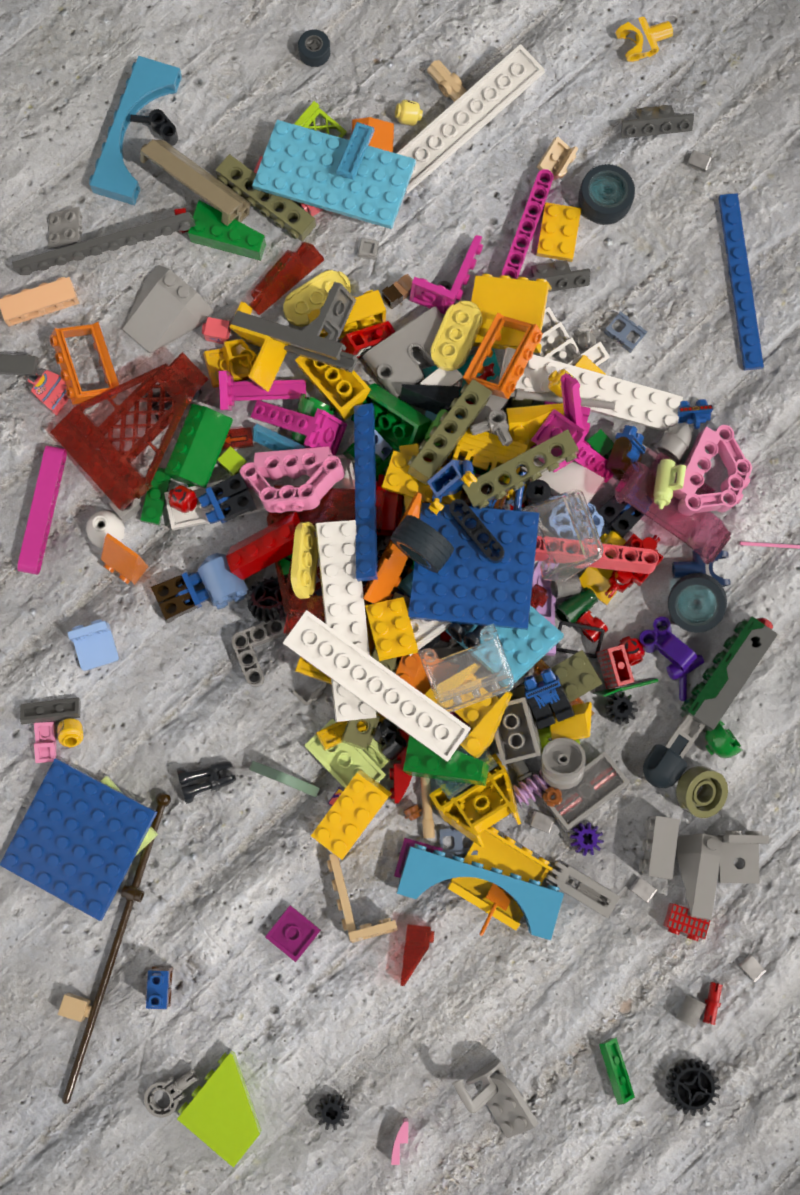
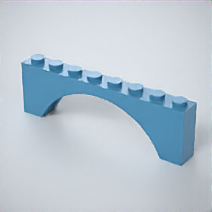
M138 56L137 61L133 63L131 77L126 81L125 93L120 97L119 109L114 113L113 125L109 126L108 138L102 144V154L96 160V170L89 179V185L93 193L135 206L141 189L138 181L130 174L123 160V141L126 130L131 122L130 116L131 114L136 115L145 105L159 97L177 93L182 79L180 68L142 56Z
M415 844L414 847H409L396 891L397 894L417 899L428 888L447 879L457 877L484 879L501 887L517 902L525 916L528 931L531 935L547 940L552 939L564 893L559 892V887L548 884V887L545 888L540 886L541 882L529 879L528 882L522 881V876L510 873V876L502 874L503 870L491 867V870L483 869V864L472 861L470 865L464 863V858L454 855L450 859L445 857L446 853L434 850L433 853L427 852V847Z

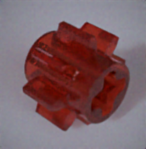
M535 584L532 587L530 605L535 609L538 606L543 607L548 599L546 595L547 590L541 585Z

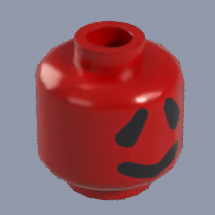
M182 485L171 489L168 494L170 507L182 513L193 511L198 502L195 491Z
M630 636L622 638L618 646L624 645L630 666L642 662L645 651L639 639L631 638Z

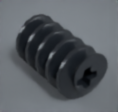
M543 480L531 481L526 489V505L530 511L542 515L549 510L551 488Z

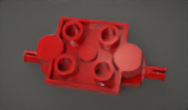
M633 533L623 546L652 549L658 553L657 543L661 539L654 535L652 538L646 537L641 540ZM658 553L659 560L656 567L664 558L660 553ZM613 570L612 576L608 580L610 587L605 592V595L611 598L616 591L623 593L634 582L641 586L650 574Z

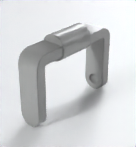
M321 681L323 685L317 688L307 701L301 698L294 690L291 692L304 705L308 706L323 694L322 691L327 687V683Z

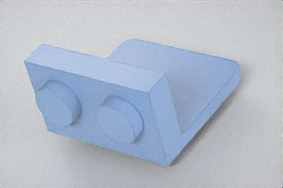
M102 619L95 620L89 626L79 625L73 627V631L67 632L69 640L74 642L80 667L83 671L119 660L111 628L106 621H102Z

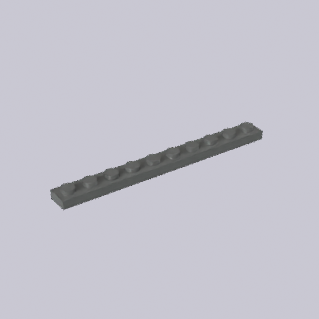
M190 212L182 213L12 262L13 269L20 275H30L34 271H44L55 265L62 266L69 261L83 260L87 256H97L108 250L115 251L122 246H133L137 242L150 241L161 235L168 236L175 231H186L196 226L195 220Z

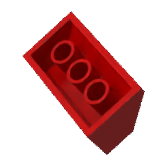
M293 512L231 546L226 555L231 573L243 580L292 554L295 529L301 523L297 512Z

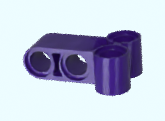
M666 617L656 618L653 622L654 630H645L640 634L639 639L645 652L653 653L657 650L681 671H685L698 658L691 648L672 634L670 621ZM661 626L667 627L665 630H659ZM648 639L654 640L652 643H645Z

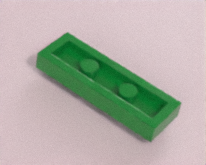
M153 466L141 514V522L160 526L166 502L164 493L168 492L171 477L164 473L165 468Z
M617 1037L600 1043L599 1047L617 1105H622L635 1098Z

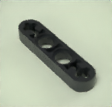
M461 499L453 500L449 506L451 516L491 563L501 562L505 556L501 544L466 502ZM456 505L458 507L463 506L462 512L465 514V516L462 520H460L462 518L461 513L459 511L454 512ZM468 519H474L477 524L474 528L470 529L465 526V522ZM480 534H486L489 540L482 544L478 542L477 538ZM492 542L494 543L492 548L495 551H500L498 558L496 556L491 557L492 551L489 546Z

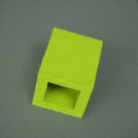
M231 446L217 459L219 465L231 476L240 473L241 467L247 463Z

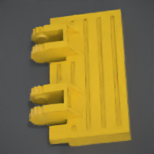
M469 427L448 458L450 459L452 453H454L452 460H458L460 455L466 457L465 460L470 461V459H473V467L485 471L491 465V471L526 452L528 445L513 441L509 446H503L497 435L489 432L472 435ZM520 467L516 470L517 474L519 473ZM505 476L500 477L499 481L504 482Z

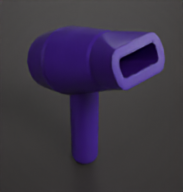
M696 654L698 658L685 671H681L673 663L666 667L667 674L672 680L679 679L680 701L687 699V674L705 663L700 654Z

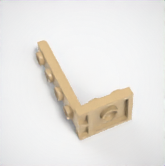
M329 854L330 860H327L329 872H333L335 877L332 880L334 892L338 891L340 899H336L339 911L343 910L345 918L341 919L344 931L348 930L350 941L354 943L398 931L396 921H391V918L379 920V924L375 926L368 923L359 926L360 930L356 929L339 858L335 854Z

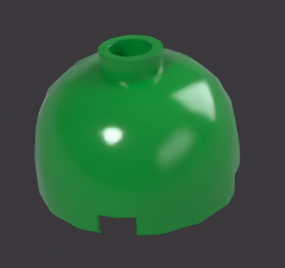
M720 720L714 730L706 731L705 739L707 745L705 747L711 755L716 754L720 758L725 759L731 758L739 754L743 749L740 748V743L730 729L723 728L725 724Z

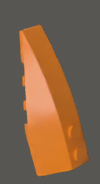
M415 493L401 521L407 515H412L419 519L421 493ZM391 539L377 563L378 579L368 580L363 589V599L373 604L391 600L393 596L391 591L400 584L402 579L400 575L408 559V556Z

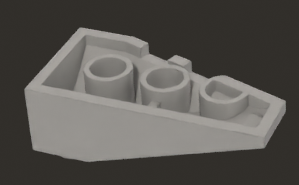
M708 834L678 836L676 858L680 865L681 878L684 882L685 895L691 917L705 920L712 919L721 860L722 837Z

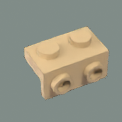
M557 136L551 142L537 168L539 170H550L554 176L553 180L561 179L567 173L566 168L575 160L578 148L576 146L570 148Z

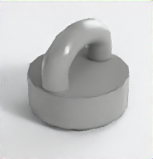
M589 331L580 334L577 339V346L582 351H586L596 344L595 336Z

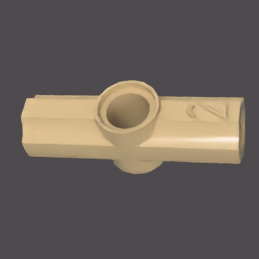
M435 60L427 68L428 74L437 82L440 91L445 97H450L455 102L467 92L462 86L458 75L455 73L451 74L440 60Z

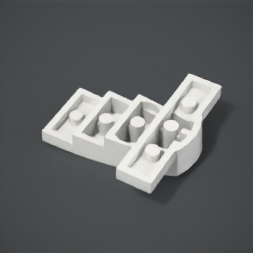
M550 307L545 308L541 331L543 335L540 341L542 346L541 353H535V355L573 366L582 355L587 356L596 366L610 358L601 342H597L583 353H580L573 338L569 337L562 323L557 321Z
M537 458L533 462L536 466L543 465ZM574 461L555 473L547 470L541 473L542 477L539 478L548 483L551 488V494L565 503L573 504L582 511L604 482L603 477ZM520 467V471L527 473L525 467ZM531 479L525 482L527 486L531 482ZM526 492L523 493L522 504L526 500Z

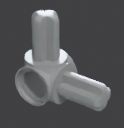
M493 410L489 416L485 417V421L470 425L472 435L489 431L498 436L503 446H509L513 442L508 432L509 425L506 421V414L502 410Z

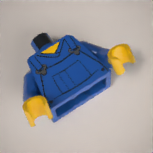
M451 460L427 481L433 491V502L429 509L437 515L444 508L441 504L443 496L458 493L463 489V485L466 484L470 487L472 482H477V478L473 473V465L469 460Z

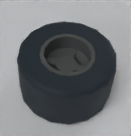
M311 29L300 36L298 51L301 61L311 67H319L328 61L330 57V40L323 31Z

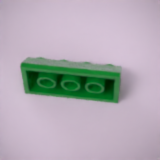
M377 384L368 385L371 390L362 405L373 403L375 430L398 452H400L399 446L420 445L425 439L432 420Z
M192 404L164 473L177 482L206 488L233 419L211 408Z

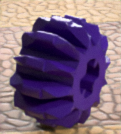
M587 822L586 828L583 823H579L580 830L575 827L572 829L576 835H570V838L576 841L570 843V845H578L575 849L576 853L582 849V856H586L587 851H589L590 855H594L593 848L600 851L601 848L596 844H602L604 841L598 839L599 836L603 835L602 832L595 833L598 829L597 825L591 829L590 822ZM588 834H589V835H590V837H589L590 843H585V844H584V843H583V841H584L583 835H584V836H588Z

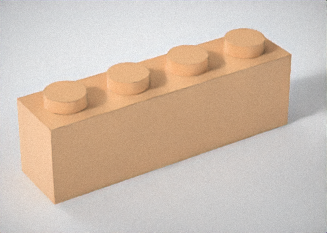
M61 277L54 282L42 283L36 288L24 289L20 293L5 295L0 299V309L4 321L9 327L80 304L70 277Z

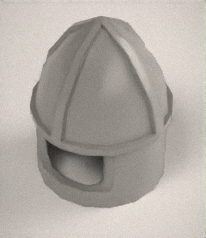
M678 423L665 430L655 446L656 452L663 458L678 463L684 453L690 448L692 442L689 424ZM663 449L668 450V451L671 452L675 457H672V456L666 454V453L663 451Z

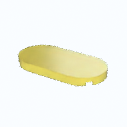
M327 270L289 293L283 304V312L286 319L295 326H308L307 314H310L314 309H321L334 282L341 283L349 293L351 292L348 277L340 271Z
M459 301L447 309L430 351L432 361L438 368L445 371H453L462 367L467 361L482 325V314L476 304L470 301Z
M310 522L299 523L294 535L291 584L295 595L299 599L310 598L309 595L314 593L316 586L318 546L317 537L314 534L316 529Z

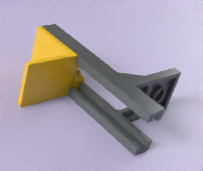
M334 282L328 292L324 305L321 307L319 316L302 331L251 315L252 308L241 301L230 328L247 343L262 347L249 374V378L263 390L269 392L287 352L352 373L358 358L355 355L343 352L346 350V347L337 341L356 299L341 283ZM323 328L328 332L325 338L319 336Z

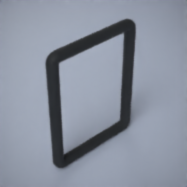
M566 621L559 623L558 630L560 631L562 626L566 625L601 632L596 652L600 651L605 633L604 629ZM558 643L556 644V651L558 652H564L569 654H576L579 652L563 648H557ZM596 652L595 655L585 653L587 657L597 658Z

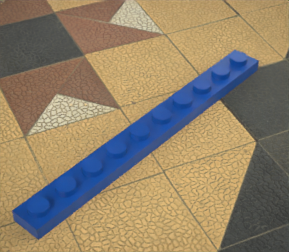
M738 193L720 195L718 200L744 371L762 369L764 364Z
M373 403L354 406L355 521L357 530L356 579L358 582L378 579L375 417Z

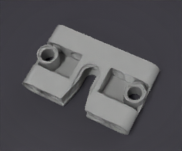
M437 307L429 309L363 355V359L377 376L378 382L398 399H400L402 384L420 385V382L424 379L417 361L411 355L413 352H419L426 362L431 366H435L430 351L444 318ZM384 372H388L390 374L388 377L381 376V374Z

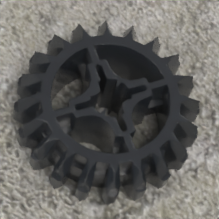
M280 575L277 578L271 576L270 579L264 577V581H257V586H252V590L248 591L247 607L252 616L257 618L259 622L263 620L265 623H268L271 620L274 624L275 620L282 621L283 617L288 618L289 613H294V608L298 607L297 602L299 598L293 591L291 581L286 577L283 579Z
M690 1058L688 1064L683 1059V1066L675 1063L677 1070H669L673 1076H666V1079L671 1082V1084H665L666 1089H671L666 1093V1096L672 1097L670 1103L672 1105L676 1104L675 1108L678 1111L683 1108L685 1115L688 1114L689 1110L692 1116L696 1115V1110L700 1115H703V1108L710 1111L709 1103L715 1106L716 1102L712 1099L713 1097L719 1098L720 1096L715 1092V1090L721 1089L719 1085L715 1084L719 1081V1078L713 1077L716 1073L715 1070H709L710 1065L707 1063L703 1065L702 1060L698 1059L695 1064V1060ZM694 1071L688 1079H681L686 1072ZM701 1072L706 1077L707 1088L700 1084L701 1077L699 1076ZM685 1084H687V1085H694V1084H695L699 1089L696 1088V1089H692V1090H691V1089H690L688 1086H686ZM678 1085L685 1089V1102L681 1100L678 1094ZM700 1094L705 1095L700 1101L692 1103L696 1096Z

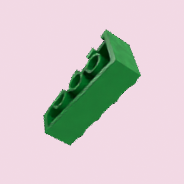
M198 200L193 216L196 226L191 227L188 231L192 243L259 261L262 260L266 247L265 235L235 219L228 226L222 223V212Z
M409 736L403 769L409 776L486 786L489 766L484 761L456 750L447 762L415 738Z

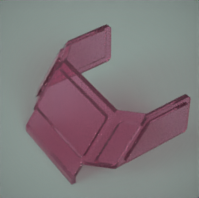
M660 451L650 468L635 460L634 463L629 465L615 489L617 502L620 504L623 501L629 503L686 543L700 555L705 564L712 563L731 539L730 530L711 511L695 513L689 517L683 516L678 510L680 500L674 496L669 505L659 509V505L654 503L653 496L657 466L661 460L670 458ZM704 482L696 490L695 494L714 493L716 490Z

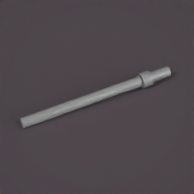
M520 388L514 390L510 395L515 400L530 399L563 403V398L557 395L529 392ZM581 398V406L615 409V402Z

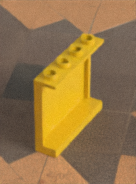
M490 274L475 276L471 302L476 304L481 311L482 325L473 346H480L497 313L519 321L537 324L542 331L548 290L552 289L549 282L545 279L532 281L525 277L511 279V277L501 275L499 278L493 277ZM503 326L500 331L502 335L501 340H495L491 348L506 350L509 347L517 350L525 332ZM540 343L537 344L533 353H541L542 346Z
M492 826L479 833L484 847L482 848L473 842L464 857V863L471 865L472 861L483 864V869L491 870V867L503 870L502 874L510 876V873L522 876V881L528 882L529 879L541 882L540 886L547 873L553 869L548 866L549 861L540 856L538 859L531 855L533 852L524 846L521 849L515 846L516 841L508 836L502 838L498 835L499 831ZM473 851H478V855L471 854ZM474 877L452 878L446 887L488 914L494 904L486 898L492 882ZM512 898L506 911L497 906L492 916L517 931L520 926L519 922L524 914L517 902Z

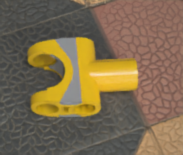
M639 17L621 25L615 34L618 39H631L635 42L636 46L625 54L628 62H634L649 58L658 53L659 47L657 42L672 37L673 28L670 21L649 27L646 18Z

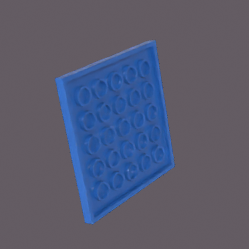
M422 503L420 520L444 536L451 543L454 551L438 573L432 572L415 562L409 618L528 630L539 513L491 508L479 510L478 507H470L504 549V559L499 563H491L451 516L450 505L442 504L444 508L436 515L429 509L431 503ZM455 506L454 512L459 511L462 515V518L460 520H462L465 516V514L462 512L463 506ZM468 519L465 522V526L470 529L474 528L477 524L474 519ZM480 534L477 540L483 544L489 540V537L486 534ZM492 542L489 546L492 551L491 557L496 556L498 558L500 551H495L492 548V544H494Z
M55 758L1 860L0 866L98 921H102L158 812Z

